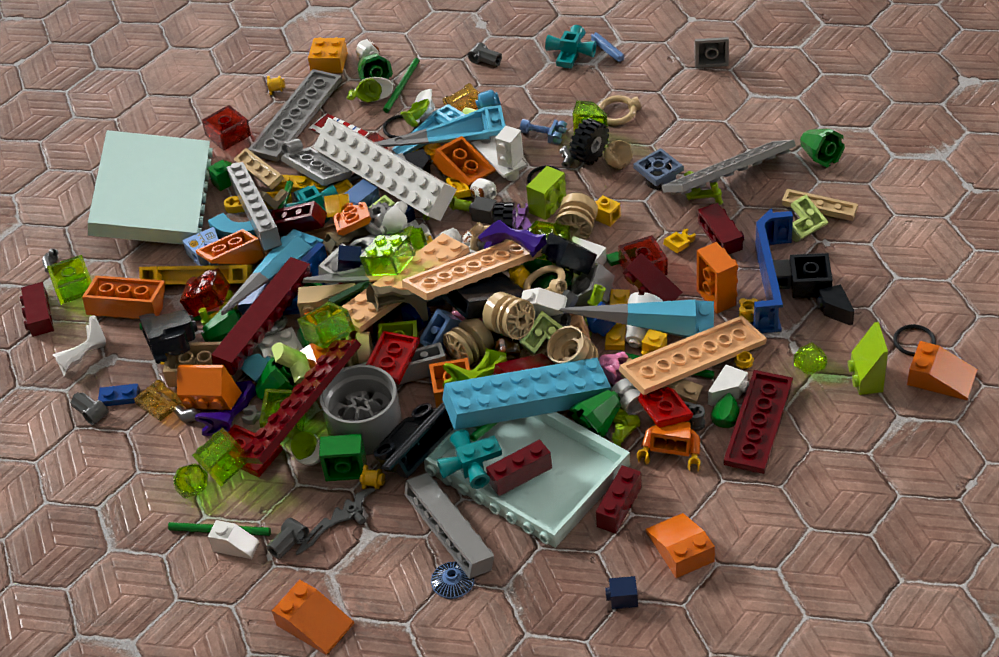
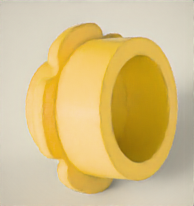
M743 351L736 355L734 362L738 368L747 369L753 365L754 358L750 352Z

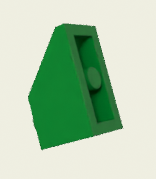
M225 160L216 162L208 167L211 182L219 191L231 186L226 167L231 166L233 163Z

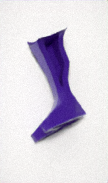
M497 220L478 237L481 242H486L484 249L499 244L506 239L512 240L527 250L532 258L547 244L546 234L539 235L533 234L528 230H515L508 227L501 220Z
M252 381L235 382L242 394L231 410L196 414L195 420L206 424L202 429L203 436L217 435L230 430L234 417L246 408L250 400L256 396V389Z

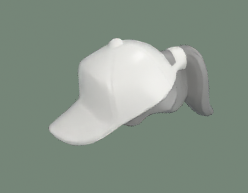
M403 201L396 202L393 207H389L386 211L380 213L373 223L370 222V224L363 226V228L374 236H381L384 233H399L407 225L405 212L408 205Z

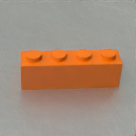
M96 275L82 296L86 315L140 319L139 316L150 313L159 316L163 308L166 283L164 280Z

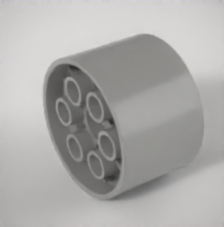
M355 365L344 368L320 395V403L328 435L361 434L366 455L373 454L380 443L403 420L395 381L389 373L379 367Z

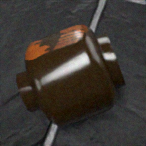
M501 336L496 341L495 351L506 353L507 361L521 358L519 340Z

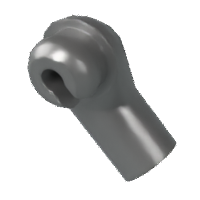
M563 146L559 150L560 154L563 153L561 156L565 157L562 166L566 169L574 161L573 157L570 156L569 146Z
M51 248L42 258L46 273L54 271L53 263L58 259L59 254L57 249Z
M177 405L173 409V412L185 423L195 421L196 414L201 413L199 409L194 408L185 410L181 405Z

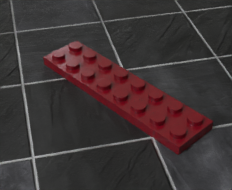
M357 339L333 341L328 347L329 350L317 359V364L314 368L306 372L303 381L293 388V393L281 402L278 411L268 418V423L256 432L252 442L242 449L243 452L239 458L244 463L264 464L360 348V342Z

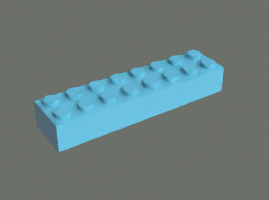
M596 357L445 383L442 400L454 430L569 410L575 403L605 390L610 391L611 386Z

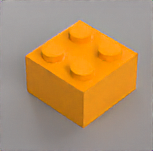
M314 38L308 55L310 71L315 69L328 73H343L348 54L345 38Z

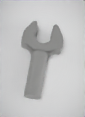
M250 405L243 409L244 414L250 416H242V420L247 425H255L258 419H268L277 411H258L255 405Z

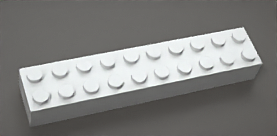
M329 117L313 147L315 150L423 214L441 221L457 190Z

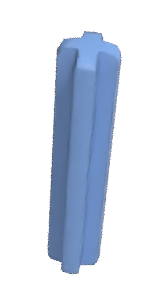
M595 32L591 35V40L596 41V44L617 62L625 59L624 54L600 34Z

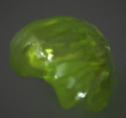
M812 342L800 347L794 354L795 367L807 375L824 370L827 365L825 352Z
M196 463L178 468L173 477L174 488L183 498L199 495L206 489L208 484L207 472Z

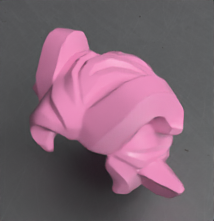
M625 352L604 354L599 359V363L609 383L613 386L621 379H624L620 377L619 367L621 364L626 363L627 358H629Z

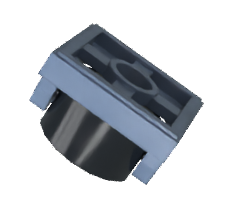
M661 148L633 163V168L645 177L647 186L656 190H661L662 185L676 180V175L684 171V166Z

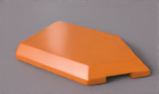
M359 202L358 205L346 203L343 206L344 210L333 216L337 233L342 236L370 224L371 221L366 202Z

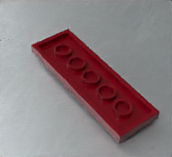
M758 370L753 371L723 465L765 474L792 388L793 377Z

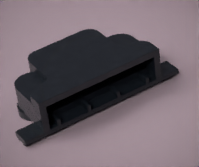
M179 310L155 316L153 313L139 316L143 335L157 364L167 361L165 353L180 355L191 349L188 342L196 338L195 332L198 329L193 316L189 315L186 310Z
M444 402L438 408H433L430 403H423L417 406L411 413L412 417L402 420L380 443L373 454L384 471L399 473L400 477L408 478L450 434L454 428Z

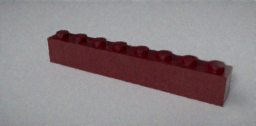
M293 257L287 260L211 354L212 365H224L232 376L237 370L242 368L244 361L252 355L254 348L263 341L265 334L271 331L277 319H280L284 310L292 304L293 299L298 295V288L306 284L302 283L303 279L312 276L309 263Z

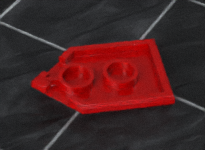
M660 388L645 395L640 393L638 397L640 404L659 428L689 421L693 417L691 410L672 388Z

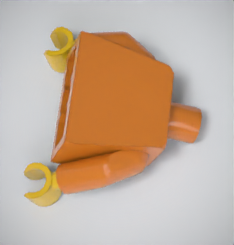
M681 422L661 428L654 425L646 430L641 445L643 449L637 452L638 463L642 457H645V464H649L648 450L650 449V451L681 456L689 457L691 455V458L688 460V470L690 471L692 464L698 466L697 472L700 470L701 461L698 458L700 455V437L691 429V423Z

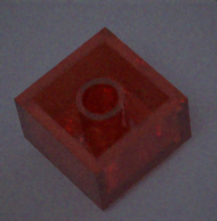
M230 105L201 120L205 135L223 151L251 136L248 120Z
M653 235L618 246L619 263L623 270L642 253L664 275H668V259Z
M219 268L207 270L201 276L191 277L186 282L180 302L188 314L194 318L200 315L198 310L201 308H206L208 312L222 306L230 284Z

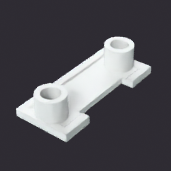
M490 136V139L471 142V145L508 181L517 180L519 178V171L527 167V164L522 159L514 169L498 165L496 136Z

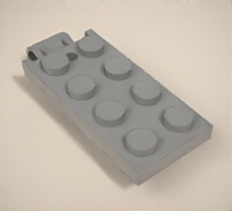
M298 138L281 144L284 154L281 157V161L322 186H328L331 183L344 181L352 177L351 170L311 147L303 149V144Z

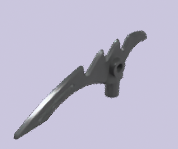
M375 488L360 491L355 495L354 502L346 499L343 510L336 507L331 520L323 518L304 539L296 551V555L312 546L325 530L339 522L356 520L360 525L364 524L366 519L362 515V504L366 496L374 492Z

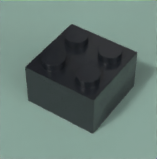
M550 232L546 240L547 244L541 251L542 254L547 256L546 260L563 269H569V271L580 275V273L588 275L597 254Z
M829 253L790 255L793 298L818 297L819 289L832 286L833 279Z

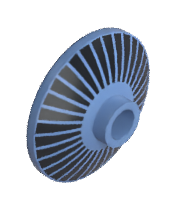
M447 562L440 565L434 571L431 577V584L437 595L446 599H456L466 595L472 589L474 577L469 579L457 562Z

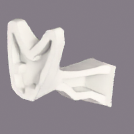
M95 315L89 317V325H86L87 341L74 348L53 354L63 376H65L66 371L70 367L80 363L88 351L106 345L105 336Z

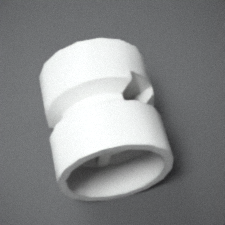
M627 378L621 379L613 386L611 391H615L620 396L621 408L627 412V415H636L644 409L638 401L641 392Z

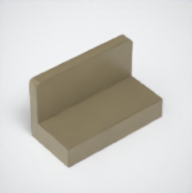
M281 189L272 198L262 190L260 195L263 201L276 210L289 193Z

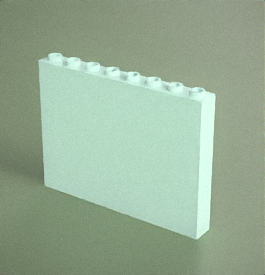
M107 130L88 218V236L184 245L182 240L202 232V228H199L203 227V216L201 215H204L205 205L202 203H206L207 193L204 192L208 191V181L206 180H209V172L207 169L211 166V159L209 158H212L213 148H210V141Z
M553 412L499 422L476 440L479 441L495 435L502 449L501 456L483 462L486 473L487 466L539 439L551 452L552 469L501 496L496 494L489 483L480 489L472 488L469 478H464L461 469L444 479L442 478L437 459L457 457L456 449L450 442V437L458 430L453 429L424 460L425 471L430 476L437 477L445 485L457 489L460 494L469 496L477 504L489 508L492 513L499 514L506 518L509 523L521 527L527 534H532L544 544H549L556 548L608 491L621 466H630V452L563 415ZM470 427L459 430H467L469 435H471L477 429Z

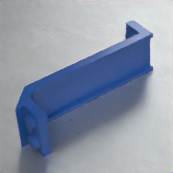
M771 208L756 222L755 251L767 300L754 302L753 326L760 333L781 332L782 330L778 314L779 308L783 307L769 246L792 243V211L773 213Z

